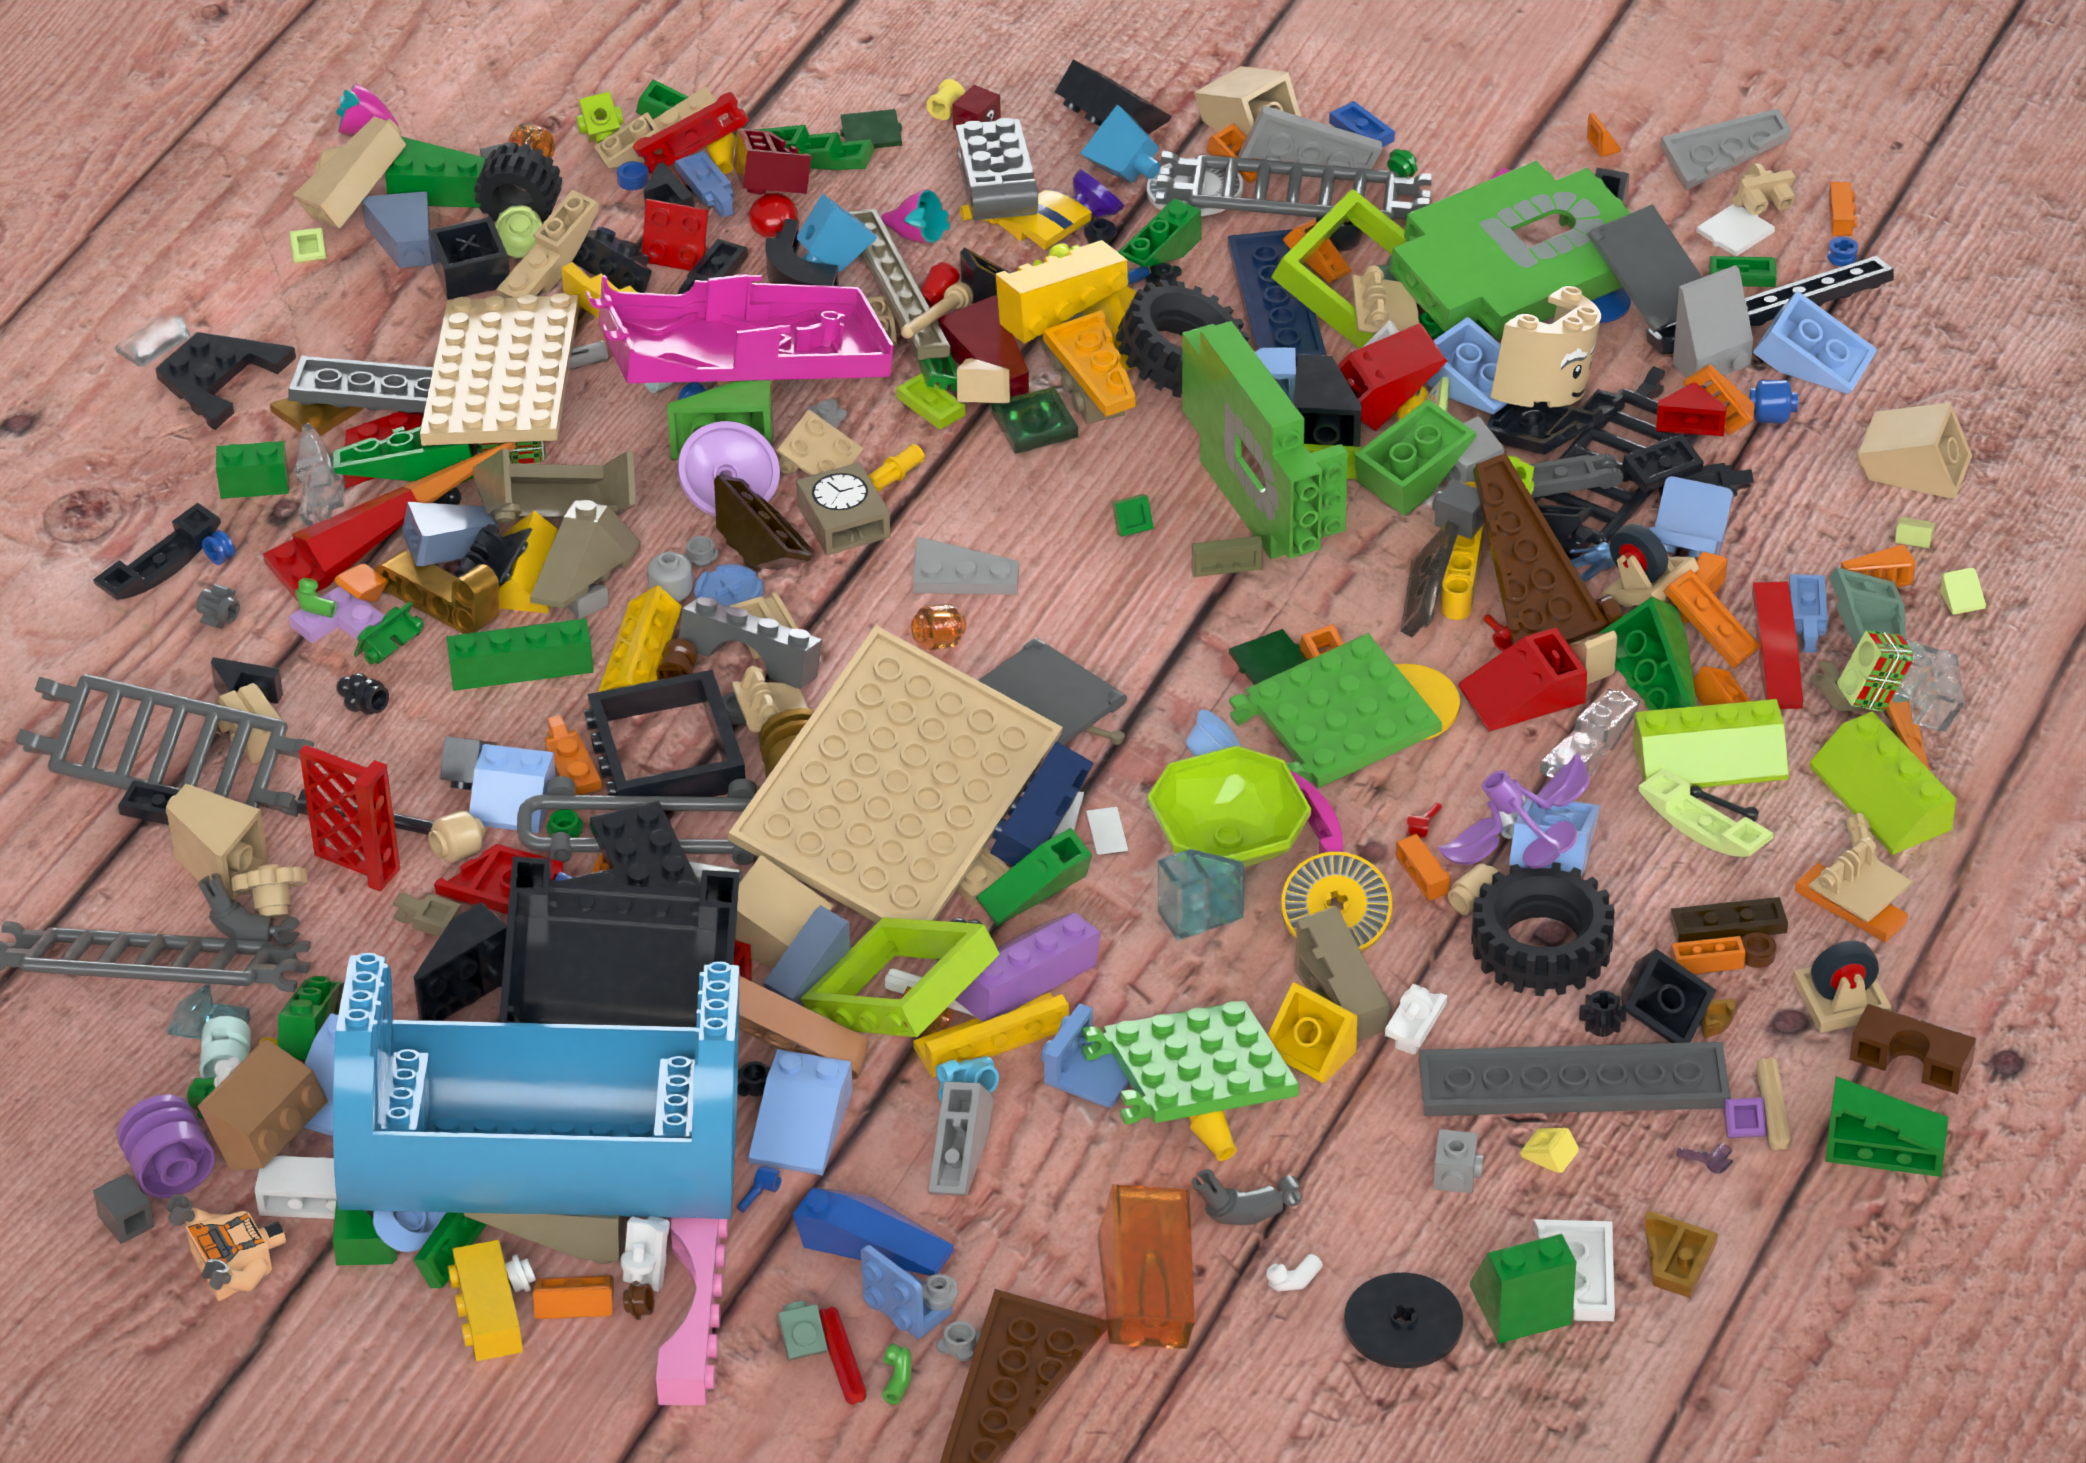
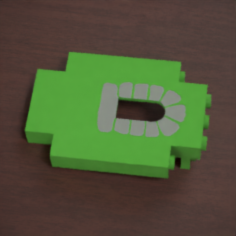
M1534 161L1408 213L1404 238L1408 242L1393 248L1390 272L1403 284L1410 295L1444 332L1469 317L1473 321L1479 320L1497 340H1500L1503 336L1505 324L1518 315H1533L1539 319V322L1554 317L1557 305L1549 303L1548 298L1549 295L1562 287L1572 286L1579 288L1582 291V295L1590 301L1622 288L1623 286L1587 234L1598 226L1610 223L1631 213L1623 205L1622 201L1616 198L1605 186L1604 182L1597 178L1588 167L1555 180L1552 174L1546 171L1538 161ZM1552 214H1560L1559 224L1562 227L1568 225L1571 228L1568 232L1530 248L1513 232V230Z
M1232 321L1216 326L1210 324L1182 333V412L1200 435V462L1253 536L1261 537L1262 548L1269 558L1274 559L1287 555L1291 559L1321 549V538L1346 531L1348 452L1344 446L1339 444L1311 454L1304 446L1303 416ZM1242 442L1260 465L1265 478V488L1242 458Z

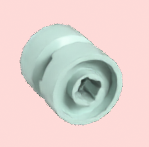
M219 1016L210 1019L202 1029V1051L199 1066L202 1078L217 1077L215 1065L219 1060L228 1061L231 1057H237L241 1063L249 1055L251 1030L246 1022L232 1016Z

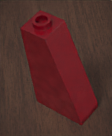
M995 295L938 319V325L950 345L951 355L959 365L966 359L973 358L1009 369L1010 402L996 403L1000 409L1029 398V371L1014 335L1000 324L998 298Z

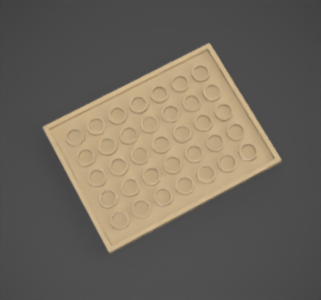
M875 625L728 833L727 840L757 857H760V855L764 856L791 876L876 923L883 917L935 921L991 839L1000 820L1006 817L1017 797L1020 796L1060 737L1063 727Z

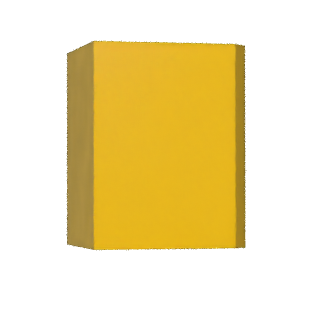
M1292 982L1268 1033V1037L1285 1063L1321 1083H1326L1356 1053L1357 1015L1297 982Z

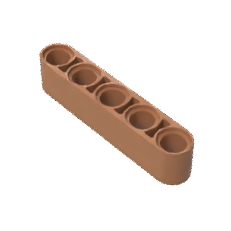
M739 976V1030L781 1050L851 1061L852 1080L859 1077L869 1046L867 1038Z

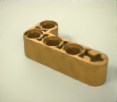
M402 550L375 568L376 572L388 580L384 591L406 603L411 601L413 607L462 634L475 633L498 617L499 582L495 572L487 565L479 564L458 578L434 564L416 566L410 551Z

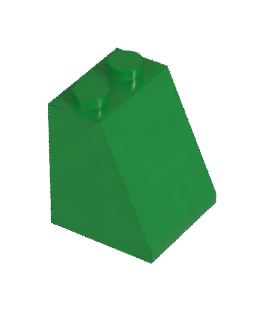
M1562 1234L1488 1252L1472 1277L1470 1288L1498 1344L1572 1325L1577 1262Z

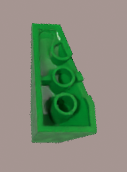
M402 426L393 429V434L386 439L379 441L376 438H368L334 450L333 468L335 474L417 481L474 456L472 444L421 445L420 432L422 426L405 431V428ZM472 475L471 477L467 478L466 480H464V481L461 482V483H464V482H466V481L469 480V479H473V478H474V475Z
M1652 596L1599 632V634L1615 631L1617 636L1615 669L1625 677L1626 683L1630 688L1641 696L1645 701L1644 704L1650 711L1697 706L1688 639L1676 607Z

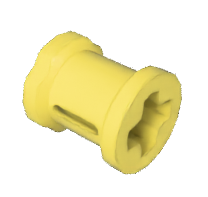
M953 79L943 80L938 87L937 94L931 95L926 101L928 112L936 119H949L953 114L952 104L965 93L964 88Z

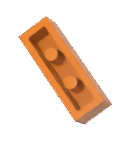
M1830 181L1829 206L1832 236H1852L1853 228H1857L1856 203H1853L1855 202V190H1851V182Z
M1417 834L1396 841L1397 860L1427 900L1430 901L1447 895L1449 884L1451 883L1450 875L1440 866L1438 858L1431 854L1427 844L1424 841L1422 842Z
M1741 936L1672 943L1671 959L1693 974L1744 969L1745 949Z

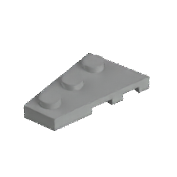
M917 537L913 593L1018 594L1019 561Z

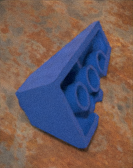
M811 1188L793 1213L803 1247L807 1249L861 1260V1249L870 1245L901 1269L929 1276L938 1274L955 1251L951 1243L874 1197L842 1190Z

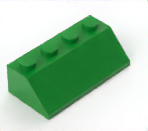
M587 618L446 636L453 691L594 673Z

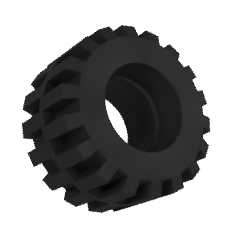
M510 143L509 147L505 144L501 145L497 151L493 150L485 160L474 187V192H476L475 201L481 204L479 209L483 214L487 213L488 217H492L493 222L497 221L499 214L510 206L524 205L536 211L542 223H544L551 215L562 189V177L559 176L560 170L558 166L552 165L554 160L550 156L545 157L542 155L544 151L538 148L533 150L531 145L524 144L523 147L519 146L518 143ZM511 184L518 185L524 188L525 190H520L512 186Z

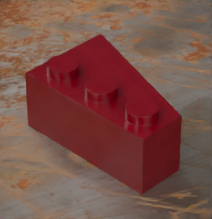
M737 129L733 166L742 188L747 189L748 193L763 195L768 190L807 194L811 156L809 154H798V148L795 146H790L789 149L785 148L786 141L770 131Z

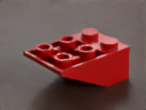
M1419 323L1350 352L1338 364V367L1361 404V420L1374 431H1377L1433 375L1438 373L1448 360L1424 326Z
M1557 627L1523 637L1459 682L1458 687L1488 732L1586 703L1588 672Z

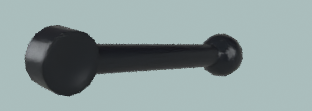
M1698 785L1690 787V795L1697 799L1702 798L1732 810L1754 822L1758 819L1759 812L1754 807L1743 808L1702 791Z

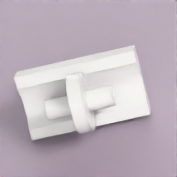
M1412 984L1410 989L1402 995L1401 1004L1385 1028V1036L1395 1039L1396 1049L1416 1054L1446 1006L1447 995L1442 993L1432 994L1426 988Z
M632 1216L628 1220L625 1253L622 1254L620 1261L624 1282L633 1283L637 1281L640 1284L649 1283L653 1291L659 1292L663 1287L664 1269L667 1259V1235L669 1234L670 1224L668 1220L654 1216L647 1217L645 1220Z

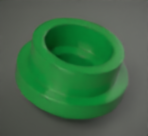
M1394 149L1390 153L1387 166L1390 171L1397 172L1399 177L1407 178L1408 176H1413L1418 171L1416 158L1408 150Z
M557 810L551 814L547 822V834L550 837L554 833L564 832L569 834L571 838H578L583 832L582 820L573 810Z

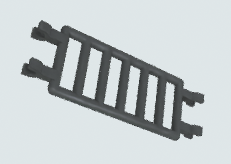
M1162 151L1161 162L1170 163L1173 167L1161 168L1160 175L1157 176L1156 186L1165 187L1168 191L1157 192L1155 204H1167L1175 198L1188 201V204L1193 207L1323 218L1334 207L1331 206L1334 179L1354 181L1353 189L1364 198L1367 182L1386 183L1383 210L1380 211L1392 221L1394 219L1406 220L1408 213L1429 205L1431 191H1424L1419 187L1422 185L1431 186L1432 174H1420L1415 178L1399 177V174L1395 171L1213 155H1198L1195 159L1179 158L1174 152ZM1206 168L1225 169L1221 196L1202 194ZM1238 171L1257 172L1253 199L1234 197ZM1270 173L1289 175L1286 202L1266 200ZM1177 175L1192 176L1191 183L1175 182L1173 178H1176ZM1302 176L1322 178L1318 204L1299 203ZM1410 195L1415 200L1412 203L1397 201V196Z
M90 674L81 675L76 687L39 677L35 691L43 693L42 698L44 700L61 701L70 704L58 738L45 737L20 729L15 742L24 745L22 749L25 752L50 755L48 768L51 772L128 790L134 780L180 790L185 783L196 787L219 721L222 720L238 724L214 793L228 798L252 728L269 731L271 734L246 805L258 809L260 806L298 817V801L295 800L296 796L294 794L266 790L279 754L300 759L299 750L305 744L314 747L313 741L285 737L288 729L285 721ZM90 690L108 693L83 765L65 761ZM122 698L141 701L115 773L97 769ZM159 705L172 708L173 711L148 781L129 776L154 706ZM187 712L205 716L206 718L181 787L176 788L162 784Z
M5 921L1 926L2 933L13 934L16 942L4 943L0 941V971L5 967H19L24 972L233 986H250L253 983L274 984L281 991L295 992L297 980L286 979L283 976V971L308 973L311 969V962L300 961L296 956L297 952L309 951L311 941L307 940L297 941L292 946H276L271 941L59 927H51L46 931L28 930L21 924L13 921ZM55 942L73 943L60 959L42 958ZM91 944L109 945L97 961L79 960ZM127 947L145 948L133 964L115 963ZM164 949L182 950L171 966L152 965ZM200 951L218 953L207 969L188 968ZM236 954L255 955L244 971L225 970Z

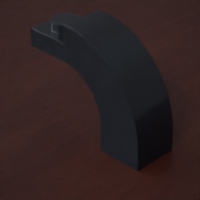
M785 219L782 232L777 231L775 239L766 238V265L770 284L839 286L838 265L812 263L797 256L800 242L797 240L799 233L798 220Z

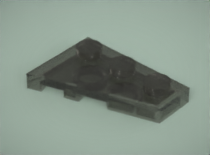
M1449 520L1411 561L1400 632L1411 638L1422 627L1427 628L1435 614L1434 606L1460 526Z

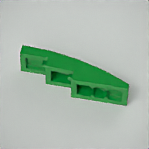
M806 125L755 129L770 131L786 141L785 148L787 149L790 146H795L798 148V154H809L811 156V169H866L875 150L871 139L842 142L838 132L809 135Z

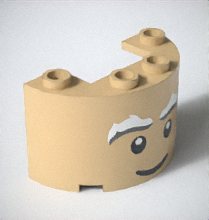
M1565 286L1549 295L1548 302L1557 305L1554 323L1551 325L1539 322L1537 317L1529 314L1518 315L1505 324L1490 398L1526 407H1533L1534 402L1539 403L1542 401L1547 402L1549 408L1570 405L1583 398L1588 384L1601 313L1592 301L1582 295V291L1579 288Z

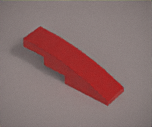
M1788 581L1753 582L1752 596L1756 612L1755 628L1760 650L1759 666L1765 700L1777 699L1779 709H1803L1798 645Z

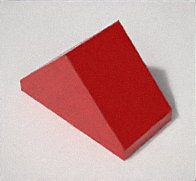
M1693 382L1658 401L1656 431L1724 437L1727 406Z

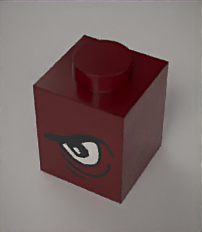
M977 85L969 88L952 104L954 130H956V125L965 124L969 121H979L982 123L997 121L1001 118L1000 95Z

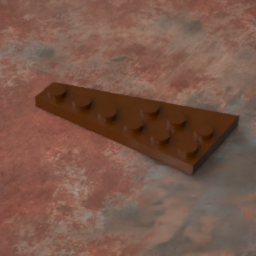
M1504 453L1477 463L1473 473L1512 645L1525 636L1557 627L1568 644L1605 629L1608 625L1607 621L1507 454Z
M995 1289L940 1463H998L1107 1331L1109 1321Z

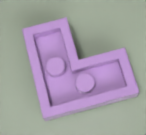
M338 586L320 597L336 601L337 609L333 618L300 609L289 616L290 627L310 643L317 641L338 627L357 640L358 635L367 626L373 625L376 627L382 622L385 615L367 601L357 599Z

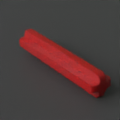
M833 1306L827 1309L822 1308L819 1310L827 1349L845 1401L851 1405L857 1402L862 1403L867 1397L866 1388L839 1311Z

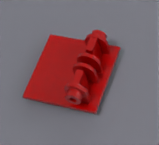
M646 199L642 252L649 256L648 263L691 271L710 248L706 246L709 210Z

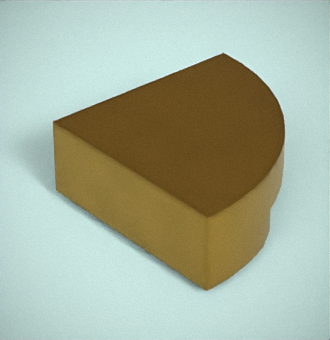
M1734 998L1711 1000L1700 1022L1704 1038L1718 1035L1729 1027L1734 1017Z

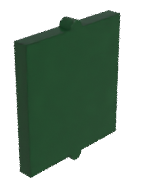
M895 109L840 114L842 124L840 134L841 137H844L845 142L871 139L874 149L902 146L900 134L902 124L898 123Z
M1283 629L1229 648V655L1239 666V672L1245 673L1253 685L1308 661L1300 651L1299 644H1295Z

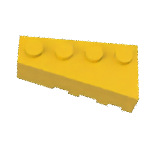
M1101 240L1069 250L1065 257L1058 258L1053 255L1044 258L1043 264L1031 266L1028 263L1019 266L1017 272L1011 274L1006 271L996 273L1000 324L1024 344L1042 335L1043 330L1068 320L1127 286V259Z

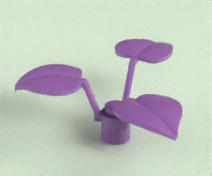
M1576 752L1572 759L1544 786L1538 795L1521 786L1516 779L1512 780L1505 770L1492 773L1483 782L1482 789L1490 798L1487 805L1492 811L1493 818L1488 817L1478 821L1449 844L1438 847L1440 852L1455 864L1470 865L1479 862L1488 856L1499 844L1497 834L1503 831L1499 811L1506 814H1512L1517 811L1537 837H1539L1525 849L1522 857L1523 862L1531 869H1538L1555 861L1560 856V853L1568 851L1575 845L1578 839L1576 827L1571 822L1559 821L1543 833L1521 807L1523 805L1522 796L1524 795L1535 802L1539 808L1546 810L1552 808L1553 805L1564 807L1574 801L1586 790L1590 782V774L1581 756Z

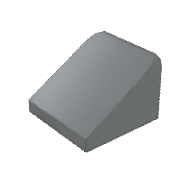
M592 583L589 585V592L576 599L567 607L578 619L584 618L609 606L608 590L605 586Z

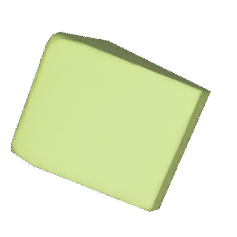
M322 227L290 231L294 264L326 259Z
M1901 517L1897 524L1895 543L1930 548L1936 522Z
M1974 568L1946 572L1942 575L1940 594L1952 615L1985 609L1986 603L1978 575Z

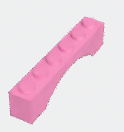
M671 1218L670 1229L673 1254L685 1266L694 1282L696 1291L692 1307L685 1321L675 1334L659 1348L656 1372L658 1405H706L707 1389L715 1388V1365H710V1358H717L718 1335L712 1334L713 1328H720L721 1309L720 1304H715V1298H722L723 1274H718V1268H725L726 1246L725 1244H720L721 1238L728 1237V1219Z

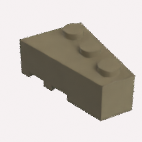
M1334 906L1298 919L1296 926V973L1305 986L1357 1015V1041L1384 1032L1388 1025V1014L1391 1013L1390 1001L1387 995L1381 991L1338 907Z

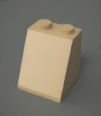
M1240 66L1194 92L1202 121L1218 132L1234 123L1247 136L1263 105L1301 117L1289 73L1284 71Z
M1951 402L1876 411L1870 425L1866 429L1862 445L1857 451L1858 463L1861 467H1864L1870 481L1949 499L1956 498L1972 458L1971 450Z
M186 783L176 795L169 799L166 806V814L168 816L171 833L170 839L173 844L175 859L198 881L206 876H209L212 881V874H220L231 900H237L241 894L233 893L231 878L235 875L257 871L258 866L266 865L268 862L261 810Z
M760 855L739 883L735 940L751 944L752 960L775 967L815 909L821 905L831 911L834 905Z

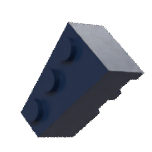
M1056 741L1038 772L1033 775L1022 791L1024 795L1022 797L1018 796L1008 812L1010 816L1008 821L1002 818L996 826L992 835L996 842L990 853L1014 867L1039 845L1051 839L1073 804L1094 763Z

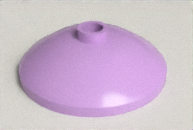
M721 421L701 427L687 439L678 459V478L685 495L697 508L715 517L714 480L717 475H726L745 480L750 485V489L762 496L768 503L779 483V462L771 444L755 429L737 422Z

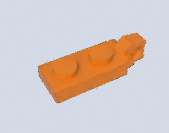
M561 715L547 718L549 736L544 738L545 748L547 752H554L557 777L564 776L572 779L576 785V795L601 790V778L580 735L577 734L575 729L567 731Z

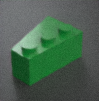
M1836 1076L1825 1162L1941 1177L1949 1117Z

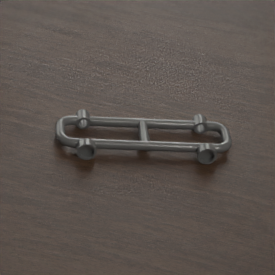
M559 776L548 781L547 795L530 797L520 805L517 813V834L520 842L525 847L533 851L549 852L550 859L565 863L571 859V852L602 853L596 839L571 838L569 834L564 832L554 833L550 837H537L531 832L532 813L540 809L622 810L659 801L664 811L743 812L757 793V787L751 780L737 779L729 784L728 797L576 795L575 782L568 777ZM678 839L685 854H732L733 861L739 865H748L754 861V854L728 840Z

